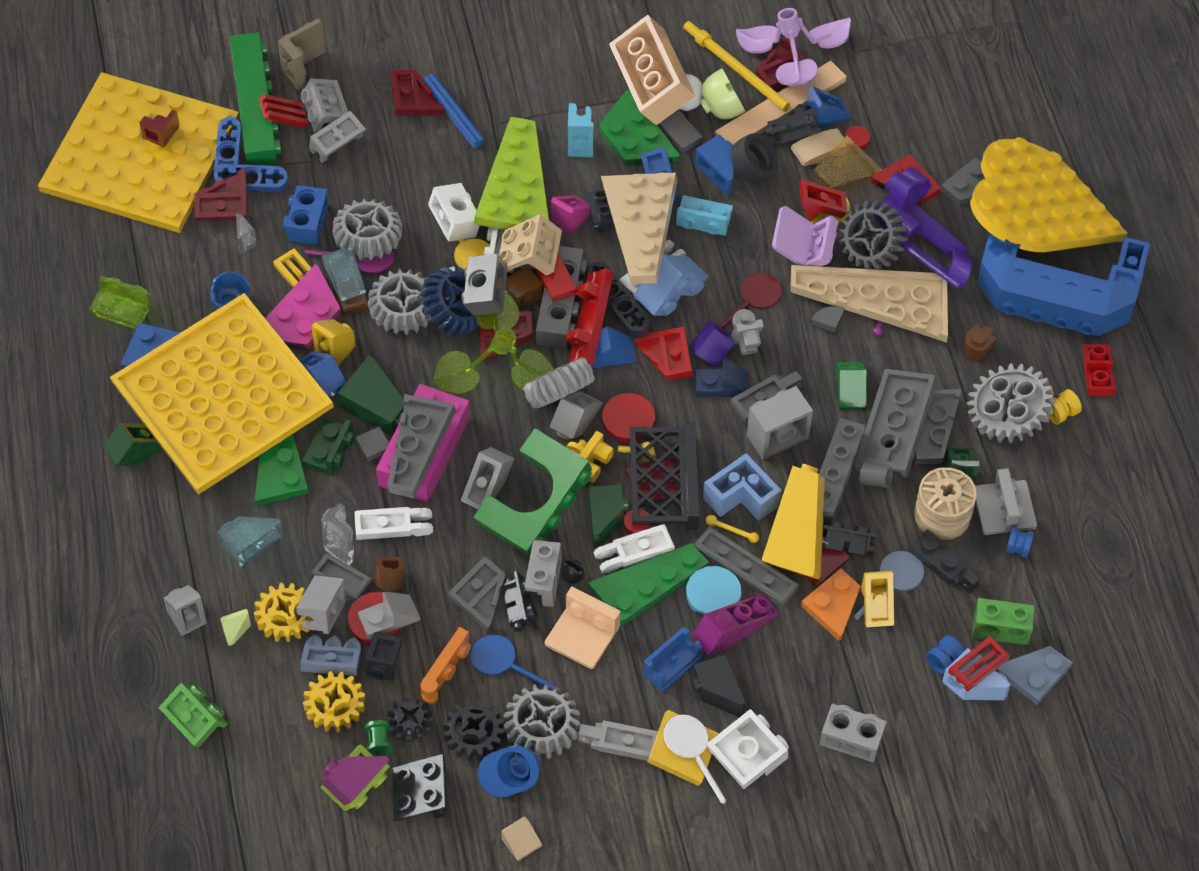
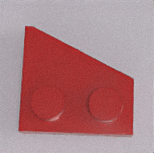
M684 327L650 333L644 338H635L636 346L666 381L693 376Z

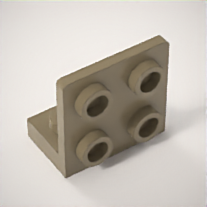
M319 18L306 23L303 27L290 34H286L278 40L281 72L297 91L306 87L305 75H307L304 64L325 53L323 23Z

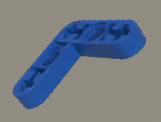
M234 117L222 119L218 125L214 166L215 182L222 180L225 172H229V178L237 175V171L246 169V175L253 172L259 176L255 183H247V191L281 192L286 189L289 179L287 172L282 167L240 165L241 124ZM229 125H233L235 129L231 132L232 141L228 140L226 132ZM225 148L235 150V155L230 159L223 158L221 153ZM263 173L266 174V184H263ZM279 174L281 179L278 181V184H274L272 179L275 178V175Z

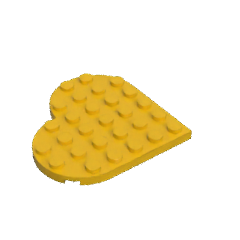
M1020 137L997 140L986 148L981 162V170L985 179L981 180L975 187L970 205L976 219L992 235L1003 242L1007 239L1011 243L1020 244V249L1033 252H1050L1124 241L1128 233L1123 229L1119 221L1108 212L1105 205L1093 195L1090 188L1062 161V157L1058 153L1050 152Z

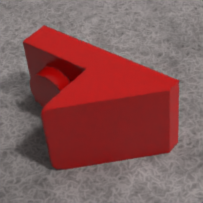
M803 179L799 182L801 203L808 221L811 222L820 212L843 218L847 214L845 192Z

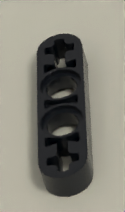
M594 262L586 269V275L588 278L589 273L598 272L605 268L610 271L612 270L604 262ZM613 274L610 288L614 287L619 290L616 294L608 296L607 307L630 336L636 339L646 337L651 331L648 315L617 276ZM624 304L632 306L627 312H620L618 310ZM636 318V321L638 322V324H639V325H643V326H642V327H639V326H637V325L634 326L633 319Z

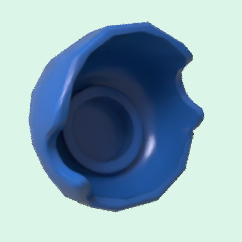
M234 271L223 272L215 277L210 290L211 303L218 310L243 293L249 298L250 284L239 273Z

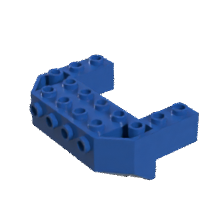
M989 233L977 284L997 311L1098 337L1130 322L1142 281L1150 243L1125 237L1117 265H1112L1107 281L1017 258L1019 244L1011 243L1007 239L1003 242Z

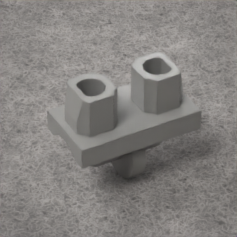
M741 309L733 316L732 324L734 330L731 337L735 344L739 345L741 356L757 352V346L761 344L759 335L764 326L762 319L756 321L751 311Z

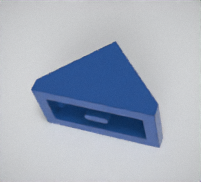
M813 86L809 88L807 104L810 107L808 110L815 108L820 128L846 121L852 117L842 98Z
M607 326L601 330L592 368L634 363L637 361L632 337Z

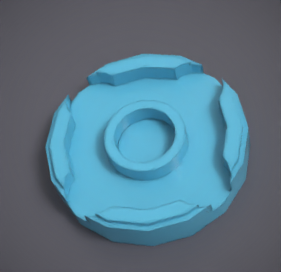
M707 566L697 570L690 577L686 586V599L694 612L704 616L706 613L739 602L741 600V584L737 577L728 569L719 566Z

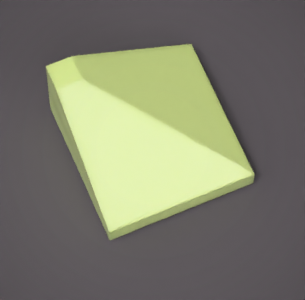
M247 609L220 618L228 646L233 645L251 626Z

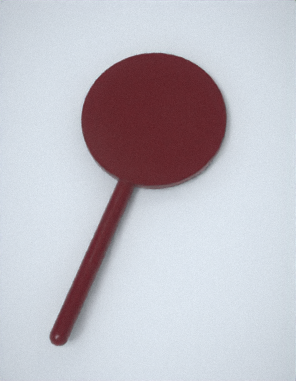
M755 273L746 277L740 286V295L744 303L719 326L724 329L732 321L734 314L741 309H745L748 305L758 309L774 306L779 301L782 292L778 280L765 273Z

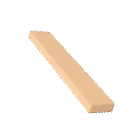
M829 61L818 68L817 76L810 83L788 86L778 92L780 96L790 103L787 111H783L771 100L767 99L716 130L715 136L720 134L726 141L728 140L734 145L748 134H761L768 128V121L789 116L790 112L798 104L802 106L807 104L808 90L811 86L830 92L846 82L847 76L832 61Z

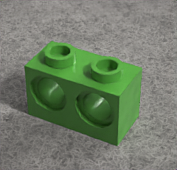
M978 598L974 612L972 638L985 640L991 636L997 642L1028 646L1033 630L1034 605Z

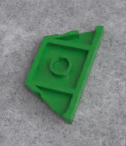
M630 89L626 90L599 124L600 134L624 166L643 163L642 153L663 147L666 148L672 163L679 162L680 154L660 128L639 111Z

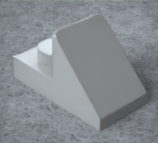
M383 592V603L357 612L358 619L368 640L373 638L374 633L386 634L420 620L410 595Z

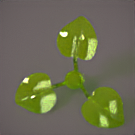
M505 290L503 313L475 316L479 326L483 329L494 328L496 334L491 341V346L472 364L470 358L463 352L450 351L440 358L436 366L433 382L438 388L448 393L462 394L471 391L476 387L480 378L474 368L493 351L498 354L511 352L512 360L516 363L511 370V379L513 384L523 392H525L523 388L527 383L554 369L547 358L535 350H524L520 358H517V348L513 346L516 342V334L511 328L518 322L519 309L514 299Z

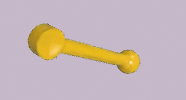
M709 515L706 518L707 526H718L748 538L751 543H756L759 540V535L755 532L748 533L717 521L714 515Z

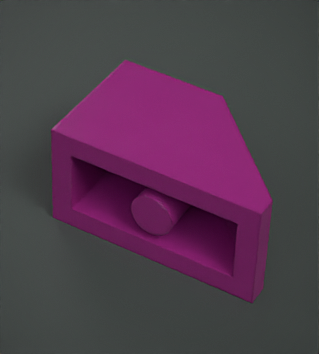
M386 756L344 757L338 761L333 759L322 770L325 776L319 782L343 805H347L361 793L388 763L389 759Z

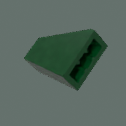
M368 355L339 391V405L345 411L376 428L380 426L382 431L393 436L400 423L401 413L404 411V399L374 358Z

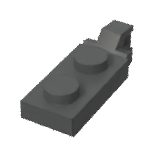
M797 371L784 378L781 375H773L731 399V406L744 423H747L749 408L754 403L772 398L784 389L789 390L795 386L799 389L802 386V378Z

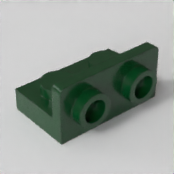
M323 418L302 460L303 467L333 476L337 467L341 468L344 463V452L347 446H352L355 440L356 431L353 430L352 420L346 419L343 425Z

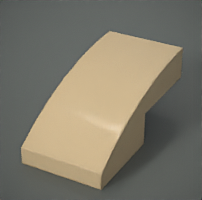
M836 128L806 137L793 144L791 150L803 166L823 163L826 156L844 154L850 145Z

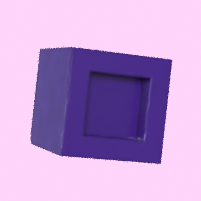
M709 320L692 341L691 346L696 355L715 367L735 342L730 333Z

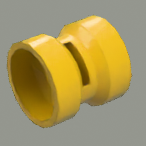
M1067 389L1060 393L1058 398H1054L1055 404L1052 405L1054 412L1047 415L1054 424L1058 425L1064 422L1067 416L1073 417L1081 412L1080 400L1072 390Z

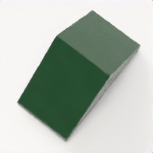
M947 447V468L962 471L971 478L975 485L979 469V459L974 449Z

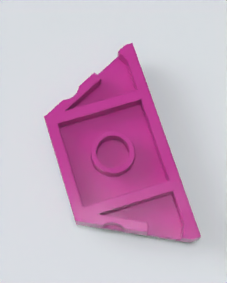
M315 264L265 319L286 345L308 350L314 343L313 323L330 319L335 320L341 314V310L322 272Z

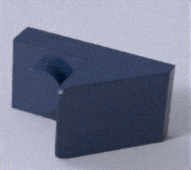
M723 358L722 369H696V397H735L749 389L748 371L728 359Z

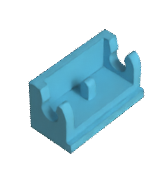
M569 103L568 157H593L594 122H591V109L589 106L585 109L586 114L579 116L577 115L576 104Z

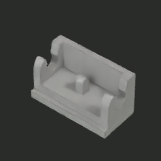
M349 111L310 137L309 151L312 154L318 152L320 155L319 160L323 163L330 154L351 140L361 138L366 128Z
M314 576L297 606V614L310 616L314 621H303L302 627L329 634L346 603L344 579Z

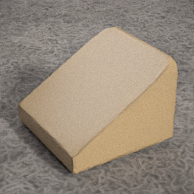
M525 816L501 831L503 842L517 861L542 847L538 836Z

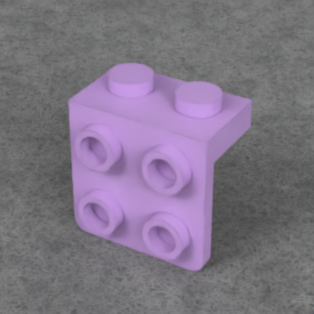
M784 206L779 209L772 247L775 251L799 266L822 267L827 265L833 256L832 250L837 236L838 220L833 216H829L813 224L789 207Z

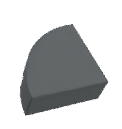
M838 306L823 308L814 314L811 319V325L835 333L845 308Z

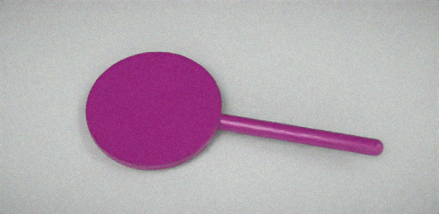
M308 249L304 251L306 255L353 259L354 265L359 270L370 274L382 273L388 270L394 262L393 251H391L390 255L383 253L382 259L375 256L372 261L368 257H364L360 261L357 255L350 258L348 253Z

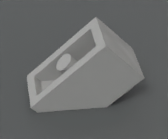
M581 391L563 397L559 402L550 428L556 430L557 435L565 439H574L581 436L601 409L603 402Z
M492 447L479 452L461 501L479 510L488 495L495 499L506 482L514 458Z
M189 585L174 589L168 596L163 598L166 610L181 636L207 624L201 597Z

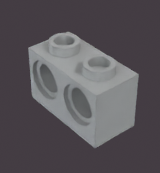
M832 703L821 733L819 745L874 763L887 721L882 720L875 714H863L854 711L847 705ZM840 723L845 725L846 728L839 729L834 724ZM868 732L874 737L866 738L861 733Z

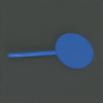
M485 636L479 639L472 647V664L476 670L483 674L498 675L511 668L543 686L547 683L552 691L556 688L555 685L514 664L515 648L511 641L503 636Z

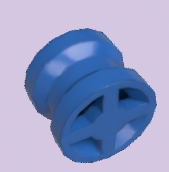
M1012 527L1006 553L1012 554L1015 552L1020 554L1022 558L1027 559L1034 532L1027 531L1025 533L1021 532L1017 527Z

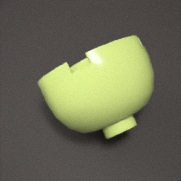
M723 69L716 71L705 80L702 86L704 98L700 102L706 113L712 112L716 118L724 120L732 119L746 112Z

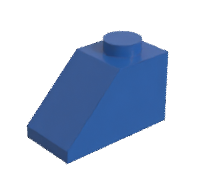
M718 134L696 149L695 165L729 196L732 192L734 172L731 160L733 144Z
M313 351L299 360L328 397L337 394L341 390L340 387L346 384L332 355Z

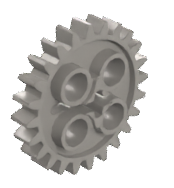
M1010 364L1008 370L1005 371L1002 366H999V372L996 374L989 370L990 377L988 379L983 376L980 377L981 385L973 384L975 392L968 394L971 400L967 402L968 414L974 428H978L981 435L986 433L989 440L996 435L999 443L1002 442L1004 437H1007L1009 443H1012L1014 436H1018L1019 440L1023 441V434L1027 433L1032 437V429L1042 430L1040 422H1049L1047 414H1053L1054 412L1052 405L1055 404L1054 392L1048 378H1043L1041 371L1035 373L1032 366L1027 371H1025L1023 364H1020L1018 369H1014L1013 365Z

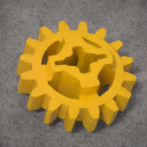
M280 583L279 589L275 590L270 586V593L268 595L265 593L260 594L262 602H255L256 611L254 612L255 621H257L258 629L264 630L265 637L268 638L274 634L276 642L281 637H285L286 641L290 642L292 635H295L298 639L301 638V630L305 632L310 631L302 627L301 624L306 620L313 622V618L297 614V606L305 594L303 587L296 591L294 583H291L289 588H284V584Z
M330 671L328 678L324 679L321 675H318L319 683H309L310 691H304L306 701L303 702L304 711H307V719H314V726L316 728L323 724L325 732H328L331 727H335L336 731L340 732L342 725H345L348 729L351 728V720L360 721L358 712L365 711L363 703L365 702V694L362 693V685L360 683L355 684L353 676L346 680L344 679V672H340L338 677H334L332 671Z

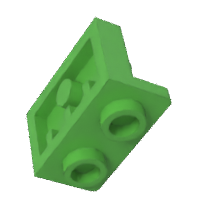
M180 683L160 705L159 709L193 746L200 747L218 726L225 728L228 722L222 717L224 712L216 704H210L204 698L206 693L196 684L191 686Z

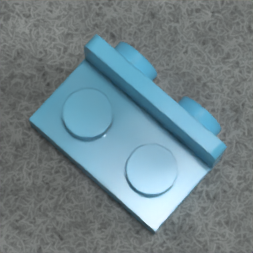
M683 195L680 207L677 209L676 225L686 229H696L710 234L726 236L733 206Z

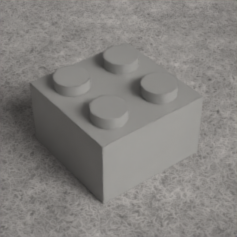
M797 386L789 390H781L774 397L765 401H757L749 408L747 438L762 460L809 439L813 410Z

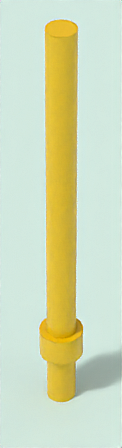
M690 21L684 24V30L695 38L696 43L703 48H708L783 111L789 109L790 103L713 41L712 36L708 32L700 30Z

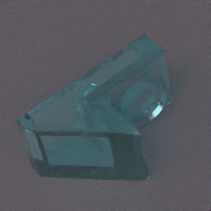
M346 248L322 256V263L341 301L366 293L354 256L349 255Z

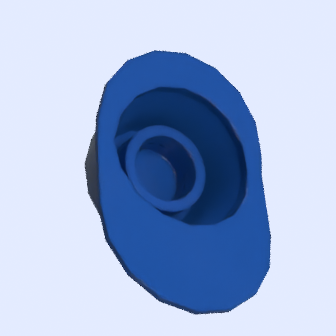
M519 745L493 752L484 757L479 765V782L486 792L499 798L528 790L538 780L542 758L541 756H536L531 749Z

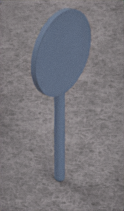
M896 551L888 554L880 565V572H893V589L898 591L914 589L921 583L924 576L922 562L906 551ZM864 606L854 615L855 620H858L864 614Z

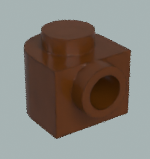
M975 324L968 331L963 346V354L967 359L980 362L985 360L994 351L997 338L993 330L987 326L981 328Z
M375 557L374 579L376 586L382 591L395 592L403 587L405 570L403 557Z

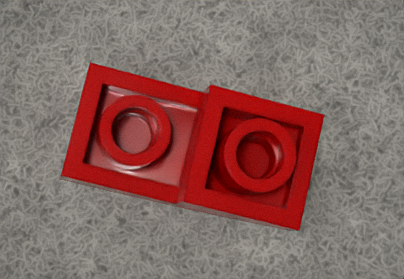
M1083 345L1087 395L1114 396L1116 388L1112 373L1113 358L1110 345Z

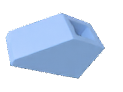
M969 648L945 669L942 682L963 700H1004L1008 695L1011 684L1006 676L999 671L992 672L968 692L964 689L962 683L959 684L956 681L954 675L951 676L948 673L949 668L971 651ZM978 655L960 671L962 673L981 659L982 656ZM986 663L984 666H982L980 669H978L975 673H973L970 677H968V679L970 680V679H971L973 676H975L978 672H980L982 669H984L988 664Z

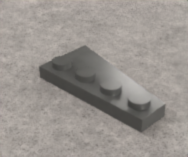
M405 394L403 401L404 411L400 417V432L395 443L396 453L392 459L387 487L390 493L415 498L456 409L454 404Z

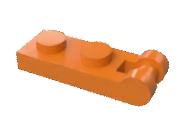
M459 627L421 682L422 701L427 702L428 705H434L438 701V690L445 680L449 681L456 671V664L460 658L464 659L471 649L469 632Z

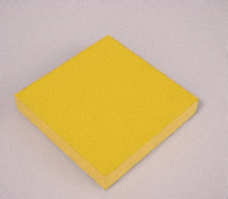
M667 710L664 713L647 762L699 786L703 781L704 773L695 758L677 756L667 747L664 741L665 725L671 718L679 715ZM705 727L708 734V742L719 734ZM707 746L700 754L706 767H708L712 755Z

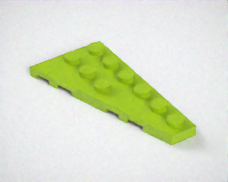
M510 117L475 214L474 224L507 230L540 214L549 220L535 121Z

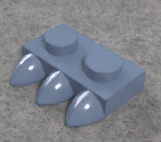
M315 634L304 645L300 670L301 672L328 674L332 671L336 675L344 672V675L357 676L361 659V645L356 638H351L342 647L339 638L333 636L322 646L321 638Z

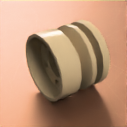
M938 468L930 471L922 479L914 509L915 521L921 531L925 532L928 529L940 540H951L961 536L968 529L977 497L976 486L971 478L954 468Z

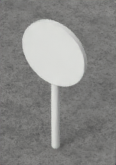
M674 716L667 722L664 728L663 735L667 747L677 756L695 758L718 799L724 804L726 802L725 797L700 757L708 743V734L705 727L692 716Z

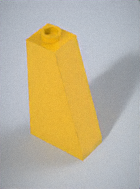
M802 464L801 468L792 466L762 561L819 580L821 576L825 478L817 474V468Z

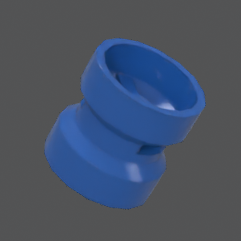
M946 635L939 641L937 648L934 647L926 653V659L935 671L944 675L945 669L965 650L958 640Z

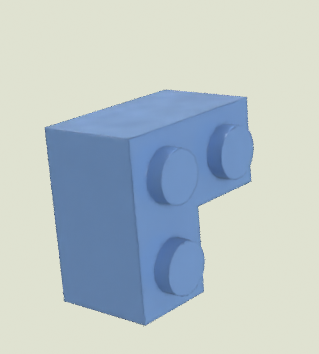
M663 255L658 283L641 284L633 296L654 316H667L675 310L681 295L695 296L703 289L704 282L709 275L688 256Z
M746 453L704 482L703 499L720 517L742 503L760 521L780 506L782 490Z

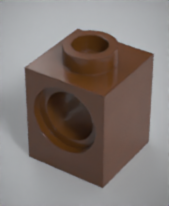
M528 266L506 278L504 303L507 306L511 305L516 312H520L543 297L542 282Z

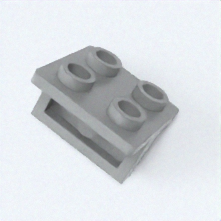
M1009 468L998 469L993 484L976 485L977 497L975 502L984 535L1008 533L1012 531V527H1017L1020 531L1036 529L1037 522L1027 482L1025 480L1015 481L1014 478H1011Z

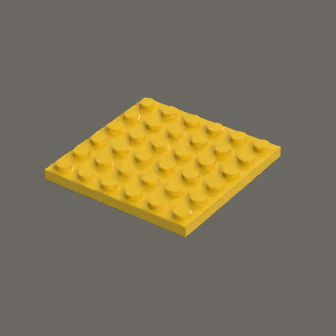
M101 72L38 184L39 192L180 233L195 205L194 193L204 188L214 169L218 125L226 117H234L239 121V112ZM171 110L178 113L180 127L164 148L142 138L139 122L144 116L154 119L157 115L167 117ZM229 125V128L226 130L228 140L232 130H234L233 125Z
M245 293L110 377L114 386L198 495L334 407L331 399Z

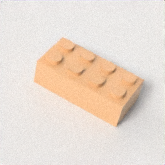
M649 15L609 44L639 111L655 125H658L696 97L664 28Z

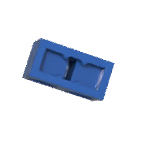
M296 186L295 194L290 195L289 216L285 215L283 220V230L287 231L289 242L311 245L319 244L329 206L327 189Z

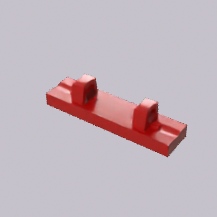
M607 268L589 273L587 282L579 284L576 294L583 300L576 330L568 331L566 341L572 345L569 363L579 358H585L588 364L594 365L614 274Z

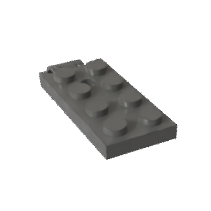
M893 369L884 370L855 461V468L860 471L861 484L889 488L893 479V471L901 472L902 477H908L938 381L936 375ZM888 442L895 443L891 448L885 447Z

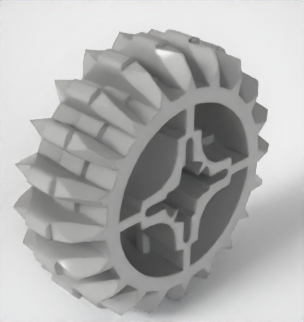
M363 198L361 203L353 200L352 206L345 204L343 210H338L337 217L333 221L332 231L337 247H340L342 253H348L350 258L357 255L360 261L364 257H368L372 261L375 256L382 259L383 253L390 255L392 249H397L398 242H400L402 237V223L398 212H394L392 206L386 207L384 201L378 204L375 199L371 202H366Z
M399 268L397 274H393L389 270L388 277L380 275L379 282H373L372 290L368 294L370 315L372 319H376L378 327L384 325L386 332L393 329L396 335L400 330L404 331L407 335L411 329L417 333L419 326L426 328L431 317L429 314H423L426 307L420 304L422 299H424L420 293L424 289L422 285L428 277L423 278L421 272L414 275L411 268L407 273H403ZM402 297H404L405 306L402 305Z
M579 358L530 381L523 389L525 397L530 402L532 408H541L592 383L595 377L592 367L588 364L587 360Z
M547 683L544 685L543 690H538L537 685L534 684L533 691L529 692L526 688H523L522 696L514 694L513 703L508 702L506 706L508 712H505L503 716L505 721L504 730L506 733H509L507 735L509 743L515 742L514 746L519 745L531 749L536 756L546 753V757L550 759L551 752L555 751L560 756L562 754V747L569 749L571 747V740L576 741V731H579L580 712L575 710V701H569V694L567 692L560 695L558 686L553 691H549ZM527 710H530V717L525 719L524 723L519 724L521 716ZM564 718L565 723L557 733H554V726L559 724L558 721Z

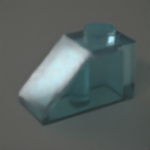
M239 516L233 521L226 522L217 532L220 546L241 567L283 536L281 521L278 518Z

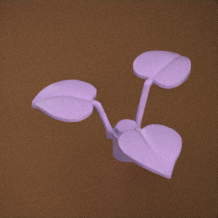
M785 8L778 13L779 22L776 23L777 28L774 26H758L750 29H736V34L740 46L745 51L754 54L771 50L773 43L779 42L781 34L789 38L794 62L781 65L776 71V78L784 85H804L815 79L818 68L811 59L798 60L794 38L798 36L800 28L811 44L818 43V46L821 48H834L847 41L850 33L851 19L849 17L827 23L809 32L804 26L802 18H798L797 11L793 8Z

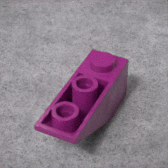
M761 593L706 613L692 634V637L696 642H700L702 649L710 656L730 648L775 618L779 613Z

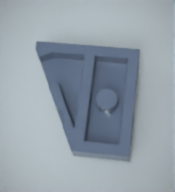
M1051 646L1007 661L995 671L1004 674L1012 687L1038 705L1067 673L1073 662Z

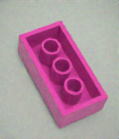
M419 384L414 396L454 404L456 409L414 498L428 503L470 419L469 401ZM400 423L376 468L378 486L388 489L392 459L396 453L395 443L397 436H399Z

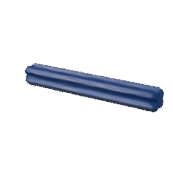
M433 73L425 76L424 84L428 85L432 90V95L437 102L443 104L444 111L473 148L482 146L484 144V137L438 77Z

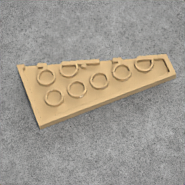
M676 173L601 176L631 284L658 283L677 185Z
M791 265L790 292L832 306L843 307L845 310L947 342V281L937 273Z

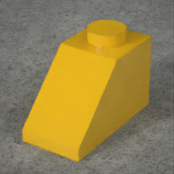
M334 319L313 323L312 333L315 352L332 355L338 366L356 347L353 330L347 324H340Z

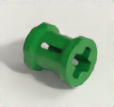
M377 720L365 724V733L368 734L369 742L366 750L372 756H387L392 753V745L388 740L390 726L387 721Z

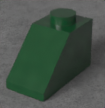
M119 423L103 446L110 460L117 466H136L163 450L144 424Z
M621 485L588 487L593 548H598L622 524L624 511H628L627 495H622Z

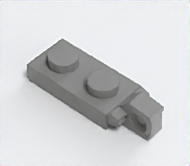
M603 720V723H596L595 727L580 724L578 741L591 744V748L597 751L648 761L658 731Z

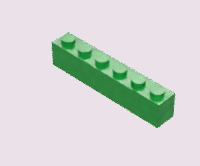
M259 32L230 36L247 165H278L276 155L281 154L279 139L274 140V135L278 134L277 122L264 119L259 98L263 94L273 95L271 80L266 81L265 77L270 76L269 62L263 61V57L268 56L266 42L260 41Z

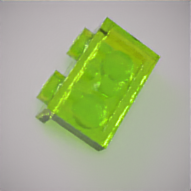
M101 276L99 279L100 290L89 308L90 314L136 329L138 324L143 322L151 307L149 292L139 285L133 286L123 283L117 278Z

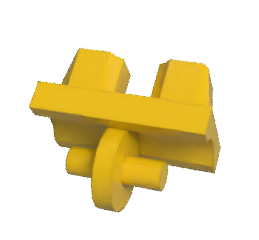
M598 431L594 433L588 443L581 439L579 443L569 442L566 446L589 461L592 467V475L588 482L594 483L600 474V467L593 464L595 459L608 464L613 457V448L603 442V434Z

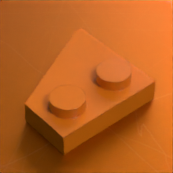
M839 569L803 599L801 607L840 641L861 586L844 570Z

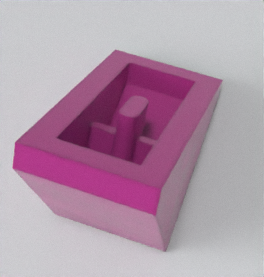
M576 195L557 196L551 200V222L571 235L591 214L589 203Z

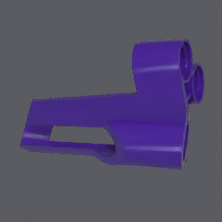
M911 166L902 174L900 172L894 173L886 183L885 191L889 195L883 200L882 204L889 203L891 205L890 209L895 208L899 211L896 217L900 216L905 219L900 226H905L908 230L902 232V236L908 239L913 235H923L952 257L950 267L947 270L908 240L906 242L901 241L900 245L904 247L906 253L917 258L954 287L964 288L971 272V260L966 256L967 248L916 205L929 191L932 185L930 179ZM875 214L876 220H879L880 226L882 228H888L885 220L881 216Z

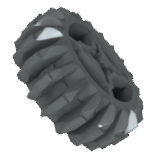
M874 200L873 203L871 201H864L863 206L860 204L855 205V212L850 210L847 212L849 220L843 219L841 221L846 227L839 230L840 234H844V238L838 242L846 244L842 252L849 254L847 260L850 262L856 261V267L862 268L864 266L865 269H873L874 267L876 270H881L883 265L891 266V259H899L897 251L903 252L905 250L900 245L901 241L906 242L908 240L907 237L902 236V232L908 230L907 227L900 226L905 219L900 216L896 217L899 211L895 208L890 209L891 205L889 203L882 204L878 200ZM875 214L881 216L885 220L888 228H882L880 226L879 220H876ZM863 222L862 230L858 232L859 226ZM873 231L880 233L876 234L875 238L872 237L873 239L865 238L871 236ZM889 238L886 247L883 249L884 241ZM859 242H863L866 244L867 250L870 251L871 257L866 255L861 250L858 244Z

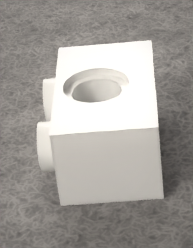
M462 183L434 187L428 206L448 242L475 238L481 225L474 224L477 210Z

